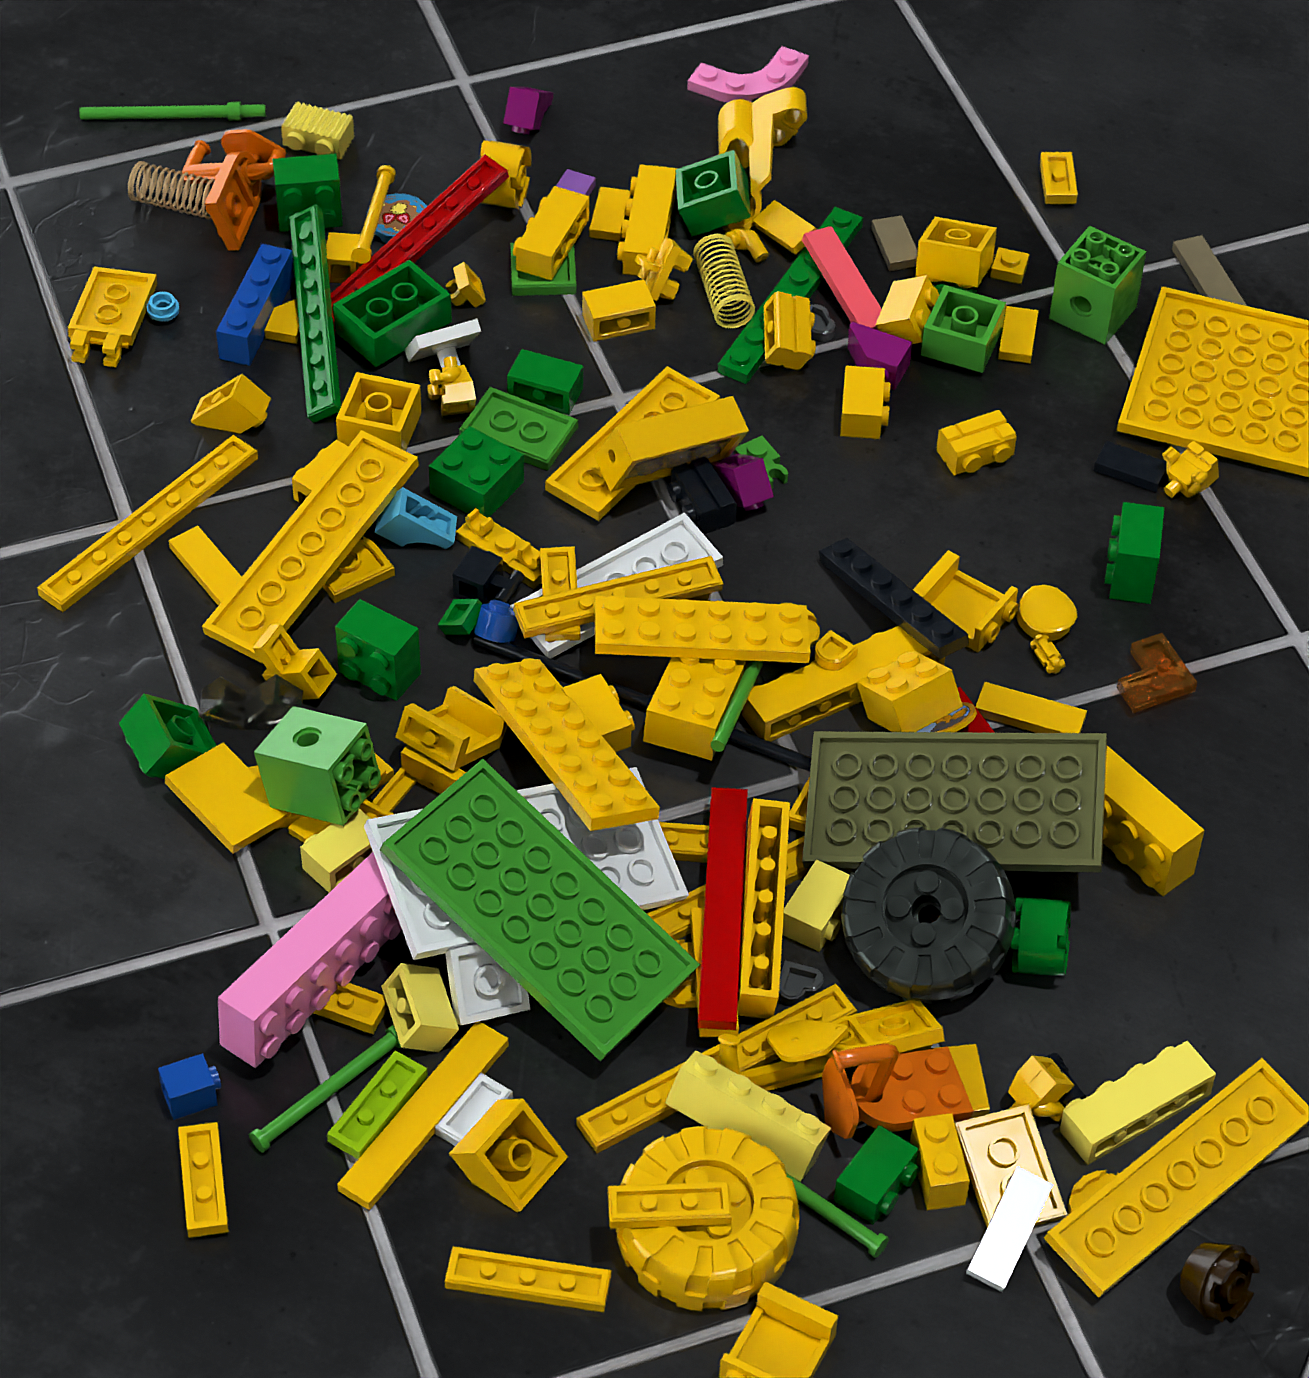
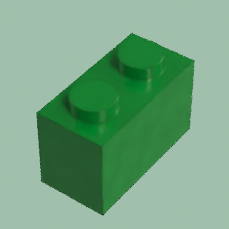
M521 349L507 375L508 394L559 413L570 415L583 390V365Z
M878 1125L836 1180L834 1201L874 1225L882 1213L888 1215L893 1210L899 1198L897 1193L903 1185L909 1187L917 1177L920 1166L916 1165L919 1148Z

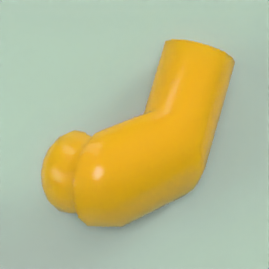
M733 229L725 234L731 238L736 250H749L756 263L764 261L769 256L767 249L755 231Z

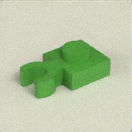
M763 436L741 444L734 449V454L738 453L763 458L772 489L773 477L779 478L784 484L788 482V471L784 466L780 465V455Z

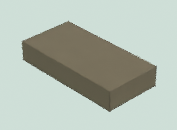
M902 215L872 220L871 229L889 271L916 267L918 251Z

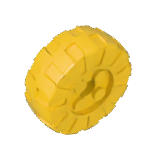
M696 1126L681 1129V1132L666 1138L662 1136L643 1149L642 1156L635 1165L630 1163L621 1185L729 1181L732 1224L616 1229L617 1241L626 1266H631L638 1275V1282L647 1291L657 1298L662 1296L675 1302L677 1307L689 1310L702 1311L703 1308L726 1310L747 1304L749 1298L758 1294L764 1282L774 1285L778 1281L787 1262L793 1255L799 1228V1206L794 1182L786 1176L784 1163L769 1147L759 1145L752 1141L751 1136L729 1128L724 1130L708 1129V1126Z

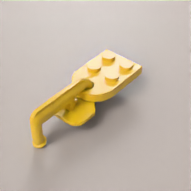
M908 1000L845 1016L832 1022L799 1020L776 1026L768 1031L767 1039L778 1057L783 1061L741 1072L737 1057V1046L741 1043L740 1038L731 1034L718 1036L721 1065L736 1074L747 1077L752 1083L766 1091L822 1077L827 1060L833 1057V1050L839 1052L886 1043L895 1045L899 1053L909 1050H926L932 1047L933 1044L945 1041L943 1027L921 1001Z

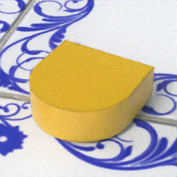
M829 630L815 646V660L820 667L827 670H840L844 668L858 653V647L832 630Z

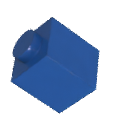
M203 1053L158 1068L161 1089L173 1120L218 1105L216 1090L222 1088L216 1067L208 1068Z

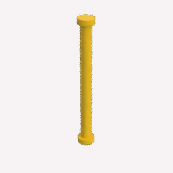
M383 165L378 168L376 174L378 181L358 244L354 246L352 251V258L357 263L365 264L371 258L372 251L370 247L389 185L393 183L396 172L391 166Z

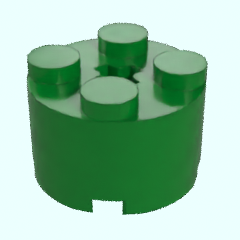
M1017 897L1015 904L1016 920L1020 921H1017L1011 942V949H1015L1012 956V972L1065 976L1070 944L1068 938L1069 928H1071V902Z

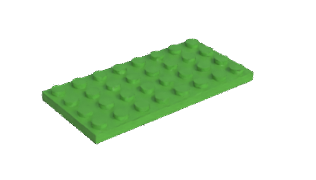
M484 759L480 760L383 842L380 851L600 1062L700 966L685 949Z

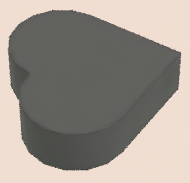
M810 305V312L815 314L811 339L821 342L831 340L835 335L836 325L829 318L828 310L822 305Z
M785 960L780 974L778 1000L786 1006H793L803 1001L804 998H809L822 991L824 980L822 973L816 968Z

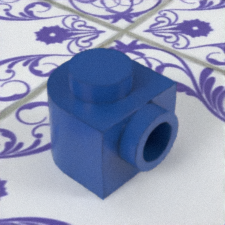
M490 600V603L481 605L474 633L481 638L493 642H512L515 640L519 624L509 604L499 600Z

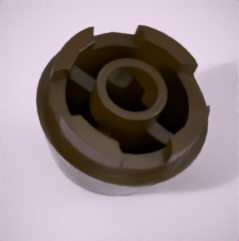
M1213 1242L1202 1243L1190 1254L1183 1267L1180 1279L1181 1291L1204 1318L1208 1320L1216 1319L1220 1322H1223L1227 1316L1236 1319L1243 1313L1254 1295L1253 1292L1248 1290L1251 1282L1252 1273L1256 1274L1260 1271L1258 1260L1248 1254L1241 1245Z

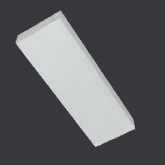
M1017 1166L966 1274L1001 1292L1004 1290L1053 1184Z

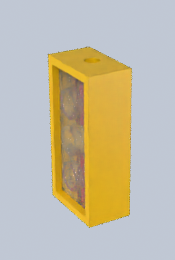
M730 396L617 425L594 457L611 492L671 476L673 467L684 463L690 464L691 461L702 457L708 458L710 463L730 456L746 436L749 429L734 397Z

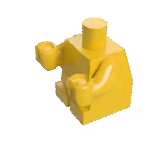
M446 357L443 359L444 367L442 372L439 369L429 370L431 384L427 386L428 396L431 400L441 397L440 409L442 416L472 412L476 404L473 380L465 365L457 364L456 357Z
M1194 440L1182 454L1172 446L1162 454L1167 462L1166 473L1169 484L1164 487V491L1171 498L1179 492L1189 498L1204 491L1219 478L1218 459L1208 451L1205 452L1204 448Z
M1032 1055L1018 1070L1008 1090V1093L1015 1100L1009 1109L1029 1104L1033 1115L1037 1117H1051L1058 1122L1062 1119L1065 1108L1058 1100L1075 1085L1061 1072V1069L1051 1058Z

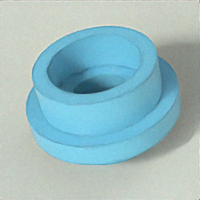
M168 292L153 294L147 303V314L156 321H169L179 313L178 301Z

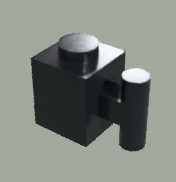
M472 546L452 573L453 596L459 599H479L482 604H487L493 594H496L493 600L508 603L524 580V575L519 570H513L508 578L504 577L503 557L497 556L491 551H485Z

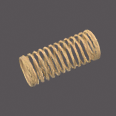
M139 161L133 167L129 177L128 195L132 201L146 202L148 205H159L160 208L165 207L168 210L172 209L180 213L185 212L189 215H198L200 218L210 219V214L207 216L208 213L207 211L205 212V200L209 195L210 183L213 182L214 184L215 180H209L208 177L202 179L201 176L198 175L196 177L195 174L189 176L187 172L183 174L182 171L176 172L175 169L169 170L167 167L163 169L162 166L156 167L155 164L150 166L149 163ZM154 167L155 170L151 177V168ZM158 169H161V173L158 177ZM138 170H139L138 177H137V182H136V195H137V196L134 197V182H135V178H136L137 172H138ZM143 171L142 185L139 190L140 177ZM167 171L168 174L164 181V172ZM174 172V176L170 184L171 173ZM180 174L181 177L177 185V175ZM186 175V176H187V180H186L185 185H184V188H183L184 176ZM193 177L194 181L190 189V179ZM200 179V184L196 192L197 180ZM206 180L207 184L203 193V182ZM155 186H156V196H155V198L153 199V198H152V194H153V192H154V190H155ZM148 187H149V195H148V197L146 198V195H145V194H146V191H147V189H148ZM162 190V199L159 201V195ZM169 190V199L166 202L165 197ZM176 190L175 202L172 205V198ZM183 190L182 203L179 206L178 201ZM189 193V204L185 207V201ZM195 193H196L195 206H194V208L192 209V202H193V200H194ZM202 193H203L202 207H201V209L199 210V209H198V205H199V202H200V200H201Z

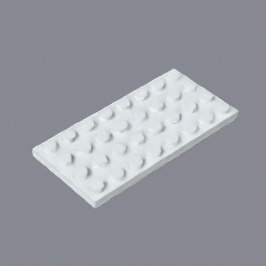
M637 767L629 768L644 787ZM553 783L516 790L642 910L662 907L684 900L689 896L658 819L590 831ZM422 809L367 819L364 825L413 960L445 954L448 949L476 943L380 851L383 842Z

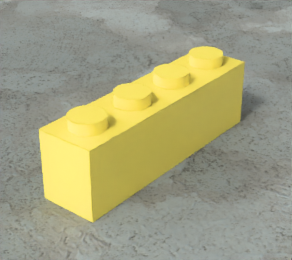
M1188 1041L1175 1048L1169 1046L1163 1049L1155 1059L1145 1065L1139 1063L1133 1066L1122 1078L1114 1082L1107 1081L1096 1089L1095 1093L1083 1100L1077 1098L1071 1101L1063 1110L1059 1131L1084 1162L1089 1165L1211 1095L1216 1073Z
M695 1051L680 1067L665 1104L703 1126H708L709 1129L724 1130L729 1128L751 1136L752 1141L761 1146L769 1147L784 1163L786 1173L799 1181H802L815 1164L831 1130V1127L820 1122L814 1115L804 1113L787 1103L779 1095L769 1093L752 1083L747 1077L736 1074L719 1064L714 1058L703 1055L698 1051Z

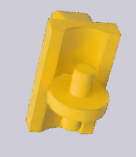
M665 237L659 250L651 247L647 257L637 254L635 262L642 266L637 276L645 280L653 300L657 301L659 297L673 300L678 292L679 283L668 278L672 268H675L685 273L689 269L693 258L681 249L673 239Z

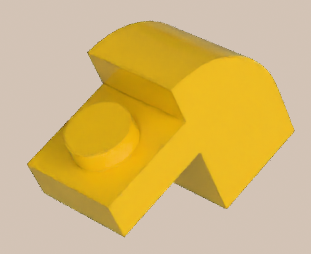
M271 624L252 648L267 668L262 674L264 679L278 691L296 699H319L337 675L319 648L299 650L281 624Z

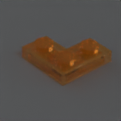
M1163 633L1131 644L1130 653L1142 671L1119 678L1117 689L1133 713L1196 691L1197 681Z

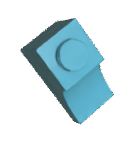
M402 487L377 517L375 533L401 547L410 543H428L447 549L455 542L457 516Z

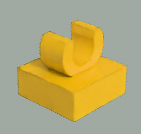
M465 262L453 267L455 279L450 280L446 284V288L452 293L451 302L455 306H459L468 300L475 308L485 303L481 279Z

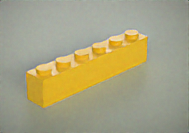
M896 626L885 632L875 633L869 639L855 644L858 647L857 656L840 670L824 669L814 660L809 665L793 672H786L779 678L766 684L754 686L742 709V716L759 738L772 742L862 702L856 682L867 677L870 671L894 663L904 653L916 651L944 665L945 657L939 659L900 626Z
M753 798L748 818L742 901L738 1016L768 1019L774 1016L779 999L790 802Z

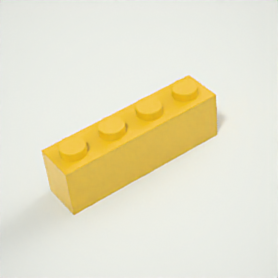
M640 164L638 177H632L630 195L634 197L627 199L626 217H629V220L624 219L622 225V239H625V242L619 241L617 260L623 261L622 274L637 276L642 267L635 262L637 254L647 257L651 247L659 250L665 237H668L677 191V168Z

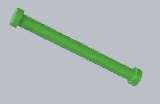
M394 1025L386 1029L385 1036L263 1129L253 1130L249 1137L254 1146L260 1152H265L270 1148L271 1141L394 1047L401 1048Z
M786 1173V1176L794 1182L797 1198L800 1202L869 1248L868 1253L873 1257L877 1258L883 1252L889 1241L886 1235L883 1233L875 1234Z

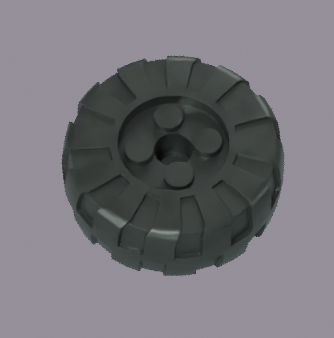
M923 827L909 828L899 831L896 837L884 843L880 840L862 856L864 861L856 872H851L843 894L844 902L841 917L847 946L860 969L869 979L885 991L904 997L906 1000L921 1001L922 1003H931L932 1001L948 998L952 1001L972 993L973 989L983 981H989L1004 963L1016 927V905L1013 890L1003 868L984 846L970 840L965 834L942 827L937 831L925 830ZM929 913L940 915L932 923L922 922V919Z

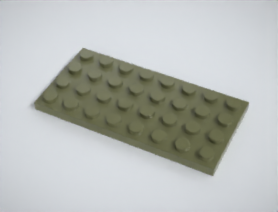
M814 731L802 858L804 868H811L817 859L834 868L858 869L864 861L862 856L880 840L884 843L896 837L899 831L909 828L923 827L925 830L937 831L942 827L965 834L970 840L984 846L994 856L1004 871L1102 872L1107 734Z

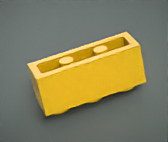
M554 186L549 195L542 198L535 217H530L522 238L518 237L514 243L513 255L516 256V270L552 281L589 221V196Z

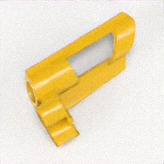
M790 87L764 95L752 103L744 99L732 100L721 108L718 114L719 155L735 150L743 169L750 167L751 195L753 196L750 200L751 217L738 223L723 226L722 230H749L754 226L752 220L760 214L762 209L761 189L771 180L773 149H775L774 147L784 145L793 135L795 136L798 133V129L807 119L806 94L800 88Z

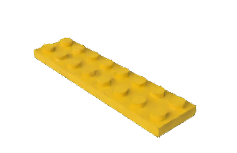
M361 430L202 625L204 634L262 663L252 649L271 624H281L286 631L290 628L393 499L396 492L419 466L418 457Z
M527 658L521 662L508 664L494 663L488 667L474 669L473 681L590 831L658 819L660 806L573 699L565 695L562 691L563 687L540 659Z
M1261 1058L1050 1229L1044 1239L1095 1295L1100 1298L1308 1125L1309 1105Z

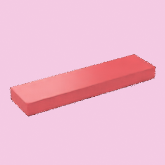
M830 226L804 233L802 242L850 322L878 330L875 324L882 308L833 227Z

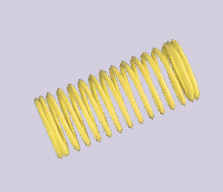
M711 234L702 238L695 245L693 255L701 274L715 321L724 328H737L745 325L754 316L755 306L731 238L723 234ZM720 238V239L711 240V241L705 243V244L699 249V247H700L704 242H706V241H708V240H710V239ZM721 241V242H726V243L729 244V245H727V244H717V245H713V246H711V247L705 249V250L700 254L701 250H702L706 245H708V244H710V243H712V242ZM724 246L729 248L714 250L701 260L702 256L714 247ZM715 252H728L727 254L716 255L710 258L707 262L704 261L709 255ZM722 256H724L722 259H719V260H717V261L710 262L711 260H713V259H715V258H717V257H722ZM740 301H744L740 306L733 309H721L722 307L732 306ZM748 303L743 310L734 314H722L719 312L734 311ZM750 306L748 312H747L746 314H744L743 316L739 317V318H736V319H724V318H721V317H720V316H725V317L736 316V315L741 314L742 312H744V311H745L746 309H748V307ZM745 316H747L744 320H742V321H740V322H738V323L728 324V323H723V322H722V321H726V322L737 321V320L743 319Z

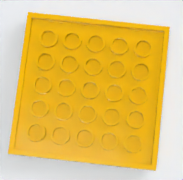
M1162 286L1121 412L1117 431L1185 448L1194 440L1204 448L1205 452L1208 451L1214 455L1309 477V320Z

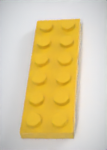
M667 366L545 481V490L599 521L636 486L610 492L594 457L617 425L718 400L720 395Z
M595 596V654L809 663L810 660L807 605Z

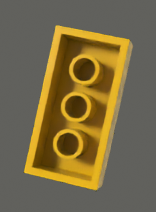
M671 657L646 710L643 742L712 760L716 751L711 748V742L749 661Z
M1107 745L1103 844L1115 854L1121 863L1127 864L1133 869L1147 886L1153 887L1158 893L1165 896L1194 874L1205 830Z

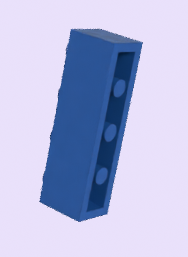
M261 244L216 330L219 359L251 365L265 337L264 330L273 309L282 304L295 278L292 250Z

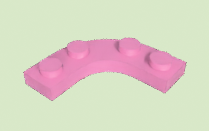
M781 46L767 66L751 74L731 73L700 63L688 79L687 90L728 103L732 100L744 99L752 103V99L792 87L808 66L809 55Z

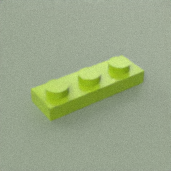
M395 1050L327 1133L328 1142L359 1159L428 1077L427 1068Z

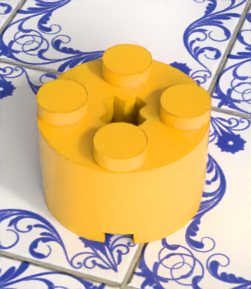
M484 140L480 156L482 157L486 154L507 169L509 177L481 203L519 209V206L522 207L525 201L530 177L526 176V166L531 167L530 148L522 145Z

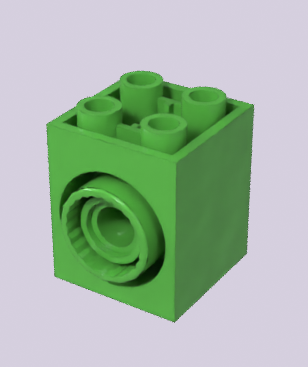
M1089 226L1057 264L1049 319L1106 345L1137 307L1146 251Z
M295 706L288 711L254 751L270 807L342 826L359 809L362 802L378 786L381 780V773L378 768L367 723Z

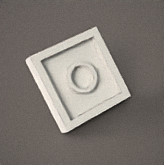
M478 319L415 336L404 350L408 362L437 354L441 369L444 367L443 359L450 356L456 357L457 364L461 365L456 349L470 345L479 335L481 328Z
M477 943L446 951L445 957L453 1013L458 1025H466L530 1010L528 992Z

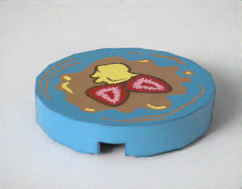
M395 193L386 195L375 235L380 237L382 242L387 243L423 211L427 205L419 198L409 194Z

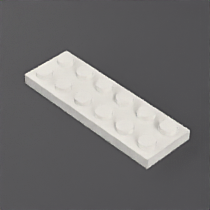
M682 513L576 570L577 588L712 556L716 567L719 568L723 566V556L685 513ZM542 589L518 602L542 597ZM595 621L580 625L581 640H556L548 642L545 641V634L530 638L542 653L551 659L594 636Z

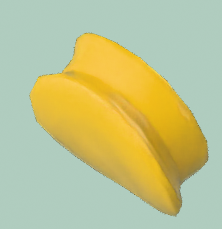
M1036 585L1029 588L1023 594L1016 618L1019 626L1030 637L1035 639L1036 635L1042 634L1048 635L1050 641H1055L1069 633L1071 626L1074 625L1077 619V609L1071 599L1058 588L1049 585Z

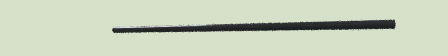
M476 634L473 639L474 645L519 662L527 658L540 659L551 674L574 683L595 676L508 642H493ZM604 679L608 686H614L619 700L647 710L652 699L651 696ZM736 728L733 729L728 740L729 742L810 772V756Z

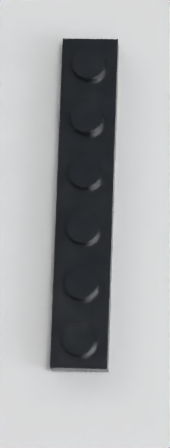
M845 538L819 550L820 562L939 659L969 645L968 633L850 539Z

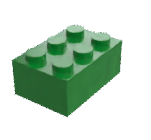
M411 260L402 263L333 304L335 332L375 367L403 352L415 336L439 330L452 322L451 294Z

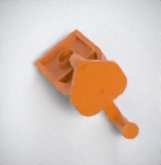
M250 129L229 130L224 133L221 144L227 156L223 163L201 164L205 155L210 154L211 149L206 142L196 140L195 146L191 150L182 169L183 174L187 172L189 176L195 174L196 177L199 175L202 179L208 177L209 180H215L209 195L206 197L205 208L207 213L210 214L217 228L218 235L222 238L228 251L240 250L260 203L261 180L271 179L274 175L273 159L285 158L287 154L283 147ZM186 175L184 176V183H185L186 180H187V176H186ZM193 177L190 179V184L194 181Z
M886 1043L839 1052L833 1050V1057L827 1060L822 1073L825 1124L831 1127L830 1131L843 1139H851L858 1123L861 1121L875 1129L880 1125L890 1132L912 1129L913 1118L952 1113L954 1122L970 1119L974 1112L948 1046L899 1054L895 1045ZM858 1066L849 1082L845 1068Z

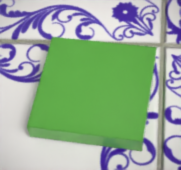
M510 243L512 296L576 294L574 245L551 281L516 270V256L513 255L514 243Z

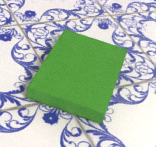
M489 387L460 427L459 435L468 426H471L524 454L525 463L548 471L578 429V419Z

